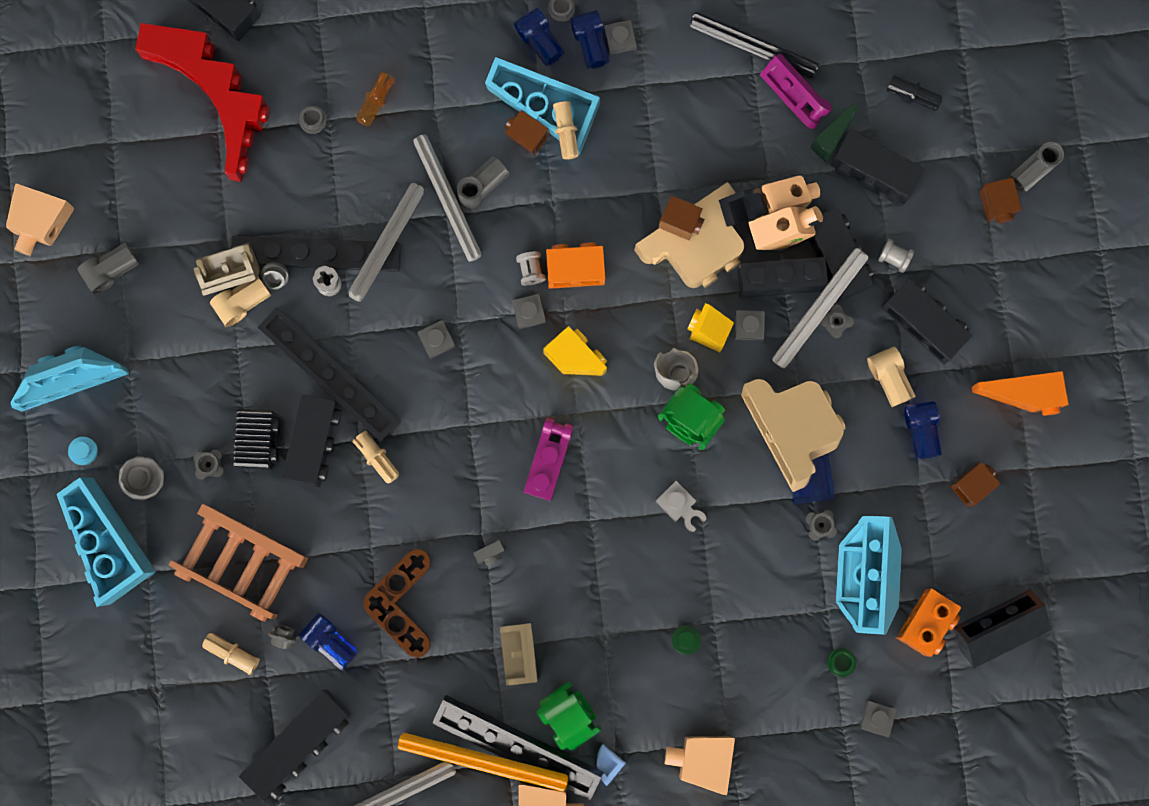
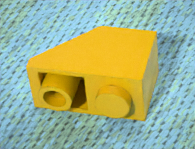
M705 303L702 311L696 309L687 330L692 331L690 340L720 353L734 322L711 305Z
M568 326L543 349L547 358L562 374L603 376L607 371V367L604 365L607 360L598 350L591 351L586 345L588 342L587 338L578 329L573 331Z

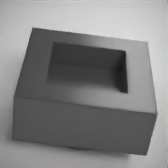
M631 20L604 25L609 55L636 50L637 45Z
M539 294L512 300L518 329L546 323Z
M736 310L735 340L763 341L765 311Z
M443 320L417 332L430 359L455 347Z
M500 540L473 554L478 564L485 562L486 566H490L502 560L500 554L504 553L505 550Z
M866 701L859 729L890 737L897 709Z

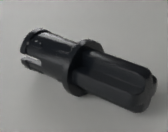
M893 75L886 90L909 100L908 103L910 104L913 101L934 111L939 108L942 102L941 95L919 87L920 83L914 84Z

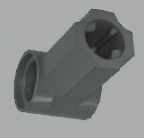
M1056 142L1043 144L1033 155L1015 169L1008 178H1013L1016 189L1025 194L1062 162L1064 158L1063 148ZM1043 152H1049L1053 156V163L1044 160Z
M492 156L471 176L461 179L457 187L461 206L466 209L479 207L483 198L509 176V172L499 159ZM467 189H474L478 192L473 197H466L463 194Z
M123 243L100 258L94 257L85 261L77 270L91 293L95 295L109 289L114 284L115 279L138 266L139 262L129 246Z

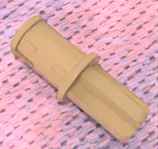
M558 102L553 104L557 123L555 134L559 135L562 158L574 159L579 154L575 136L577 126L573 124L571 102Z
M368 431L360 433L353 440V443L367 459L366 463L372 465L386 483L389 484L396 480L399 472L386 457L385 449H381L375 443Z
M209 633L203 641L202 647L224 659V664L230 663L245 671L248 675L254 672L260 661L259 658L238 648L239 644L235 643L233 645L214 633Z

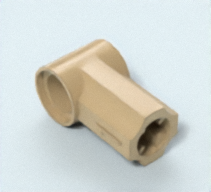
M258 276L256 280L243 283L233 290L229 289L219 293L210 301V304L225 327H229L241 321L247 315V311L270 297L271 294Z
M891 347L867 358L870 371L874 378L880 381L891 407L916 397L903 371L904 362L896 347Z

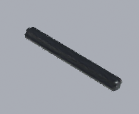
M695 12L690 21L691 28L771 61L776 55L782 54L799 74L813 78L817 72L818 63L701 13Z

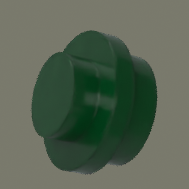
M681 626L674 631L672 645L677 652L689 655L696 652L700 647L701 637L695 628Z
M836 648L828 655L827 666L829 671L835 676L846 677L855 670L856 658L850 650Z

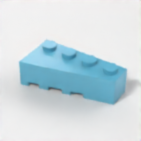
M495 57L485 82L487 89L518 112L524 111L547 127L550 134L558 140L559 135L555 134L557 123L553 104L563 101L571 102L573 124L577 126L575 136L578 154L580 155L600 106V97Z
M80 477L57 494L68 528L73 532L76 541L75 548L83 560L86 572H84L85 576L93 588L95 594L93 598L97 607L112 604L156 572L94 478Z

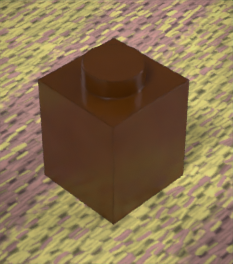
M522 110L518 115L513 114L505 126L507 137L534 157L551 135L547 127Z
M1013 178L987 183L979 191L988 223L997 221L998 224H1004L1013 221L1014 216L1022 210Z
M671 195L660 220L659 228L690 241L693 233L699 234L705 219L700 217L703 208Z
M980 462L972 466L949 487L966 507L970 508L978 504L997 488L1000 482L996 479L998 475L990 465H984Z

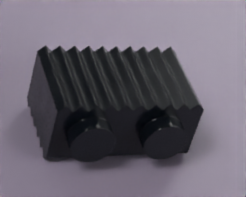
M237 410L234 451L235 467L239 469L272 470L273 463L278 462L279 449L278 446H274L275 435L280 433V418H276L274 411Z

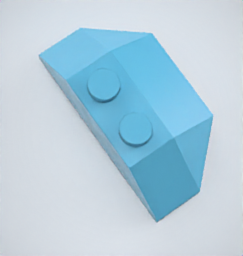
M74 346L66 349L63 355L57 357L54 355L45 356L38 359L37 364L29 366L10 403L12 408L22 412L128 375L129 371L123 365L85 347L82 348V346Z
M862 516L858 524L839 544L836 603L853 625L852 627L856 633L886 635L899 608L902 548L892 517Z

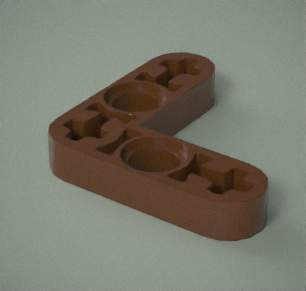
M420 549L407 553L365 596L363 601L364 609L369 616L408 655L416 658L428 653L431 646L430 639L396 603L431 567L430 556ZM414 555L418 558L423 555L425 558L423 564L425 566L423 569L416 567L411 572V574L415 575V578L411 581L408 574L400 570V568L405 565V568L409 569L413 564L411 558ZM399 574L404 577L406 583L401 591L391 589L389 582L392 576ZM372 597H382L384 600L381 604L386 610H389L390 606L395 609L387 614L383 622L379 617L384 614L379 609L371 610L370 608L372 606L370 601ZM399 615L405 620V627L402 631L393 632L390 629L389 621L393 616ZM412 626L415 631L410 634L415 639L421 637L424 639L422 643L423 651L417 649L413 652L410 649L413 645L408 638H405L404 642H402L399 637L405 635Z

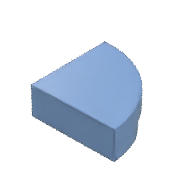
M602 744L597 754L596 766L597 769L603 771L601 780L608 786L625 765V762L607 746Z

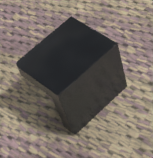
M761 186L743 190L718 200L727 227L753 220L769 212Z

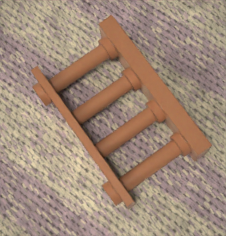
M202 503L197 514L204 517L202 522L204 526L183 564L178 561H170L169 566L176 569L174 575L188 582L193 578L252 609L250 615L261 621L266 622L267 618L276 620L278 614L269 610L290 569L294 570L295 566L304 568L309 558ZM221 526L230 531L227 535L230 538L209 576L206 577L193 570L214 530H218ZM246 539L255 544L253 547L255 551L234 590H231L218 582L240 543L243 544ZM271 552L280 557L278 561L280 565L258 604L244 597V594L264 557H268Z

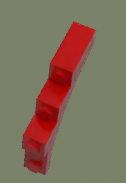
M140 23L135 50L141 58L164 64L183 73L198 84L211 98L218 110L225 133L227 150L225 173L230 180L241 182L242 176L247 173L249 159L246 157L248 147H252L254 132L251 129L262 131L263 123L268 122L270 108L267 106L263 96L236 92L241 89L242 76L234 64L210 61L214 56V44L207 33Z

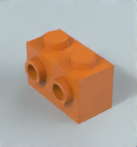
M589 242L582 243L580 247L569 248L566 244H558L552 246V249H546L549 289L605 285L603 246H597L596 243Z
M932 588L925 589L896 638L925 657H932L933 654L937 655L945 645L946 640L943 637L948 629L953 630L954 626L957 625L960 619L958 612L961 607Z

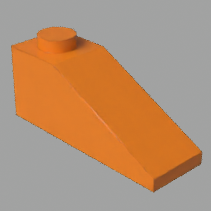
M1063 371L979 382L971 387L972 393L1029 412L1042 411L1043 416L1059 414L1060 408L1069 405Z

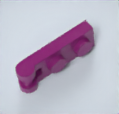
M782 54L776 55L761 72L760 76L808 128L815 129L820 123V118L826 116L832 110L831 104L816 93ZM808 104L812 106V111H809L806 107Z
M546 418L523 492L524 494L551 501L574 425L569 423L563 425L556 423L553 418ZM551 433L561 436L559 444L549 441Z

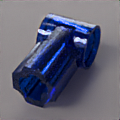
M535 8L514 22V27L521 39L526 44H530L544 66L554 64L565 54L564 49L550 31L547 19L538 8Z
M596 10L571 17L574 37L577 42L579 41L587 69H597L609 63L610 59L603 39V26L599 12Z
M935 401L905 405V421L907 428L912 433L916 460L941 456L942 451L937 429L939 425V412Z
M317 613L299 634L305 643L315 651H320L341 671L349 665L359 652L320 613Z

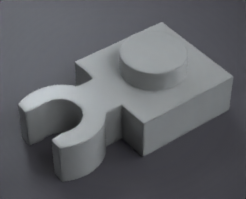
M677 481L655 501L675 522L682 516L685 519V527L690 532L696 530L691 524L692 517H699L703 522L707 519L703 512L691 508L696 500Z

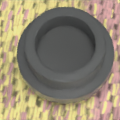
M550 0L548 4L549 16L556 22L569 21L575 14L573 0Z
M309 106L300 113L299 124L305 132L316 134L325 128L327 116L320 107Z
M271 262L263 266L260 277L267 288L277 290L287 284L289 272L282 264Z

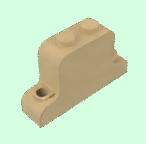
M727 182L694 204L703 208L700 217L705 220L699 234L693 233L690 241L659 228L635 245L634 251L641 261L646 264L656 265L662 260L667 259L688 287L697 288L701 285L704 288L708 287L718 279L716 276L724 269L730 272L741 263L739 258L744 249L743 240L733 226H726L718 201L735 194V191Z
M761 379L744 384L741 396L792 492L804 488L808 484L811 475L815 473V466L812 460L835 450L845 430L842 417L839 414L836 415L831 407L832 401L826 390L823 391L820 385L813 381L804 382L781 393H775L771 385Z

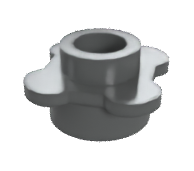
M840 305L832 306L831 312L825 315L820 322V325L825 327L833 338H840L842 332L854 324L853 318L847 316ZM838 319L839 324H835L834 320Z
M213 450L211 453L197 452L194 455L195 467L197 469L195 472L196 477L200 480H204L208 476L221 477L224 473L220 463L222 453L218 450ZM207 462L211 463L210 467L206 466Z
M824 510L823 513H809L806 516V522L810 526L809 537L812 540L817 541L820 537L825 536L832 538L837 534L832 511ZM820 522L824 524L823 528L819 527Z
M286 625L273 627V631L268 633V636L271 637V644L282 649H292L296 639H300L301 636L295 632L294 628Z

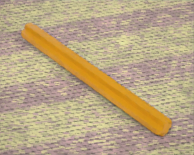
M402 733L399 738L398 748L407 752L561 792L565 791L568 784V775L408 733Z

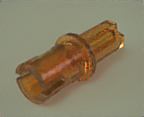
M384 72L379 73L371 91L366 92V100L356 116V120L360 124L370 126L380 107L385 106L386 102L384 100L395 83L393 77L387 79L388 74Z

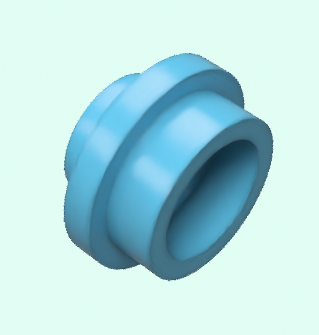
M88 437L74 439L68 448L70 459L78 465L92 463L98 454L96 443Z

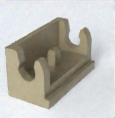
M250 242L198 258L196 260L198 267L194 268L203 296L256 280L261 272Z
M531 623L500 627L506 685L538 682Z

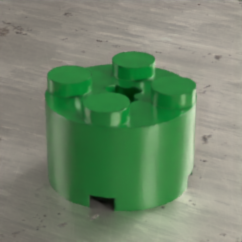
M687 384L685 388L679 387L659 413L658 419L661 422L664 418L668 422L665 428L678 439L690 446L694 442L701 444L698 449L704 450L724 423L725 419L722 414L725 412V409L716 401L711 400L709 402L702 397L701 391L694 385Z
M568 681L540 700L541 707L536 711L545 725L550 724L555 731L553 738L561 750L569 748L573 751L601 732L602 727L601 725L595 727L593 720L597 716L579 690L574 693L570 689L574 685L571 681Z

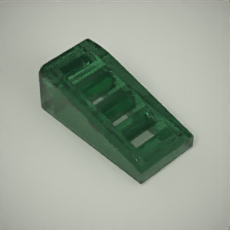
M855 103L851 104L813 141L811 149L824 162L829 160L855 116L858 108Z

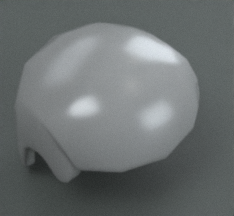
M672 348L668 353L662 354L660 352L654 362L657 380L664 388L674 391L679 387L685 388L687 384H693L697 379L699 372L697 361L687 351Z
M134 457L127 460L119 470L118 483L122 491L132 499L146 500L151 498L163 486L164 471L151 458Z

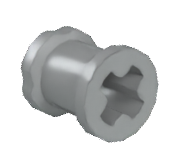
M889 238L879 255L878 261L881 263L886 261L898 267L899 272L903 273L915 251L912 249L906 250L894 244L893 240Z
M527 252L516 257L517 262L520 263L523 276L521 285H535L546 280L545 275L541 272L540 252Z
M322 266L315 271L313 283L321 294L330 297L339 293L342 282L333 268ZM325 277L330 278L331 285L326 286L324 284Z

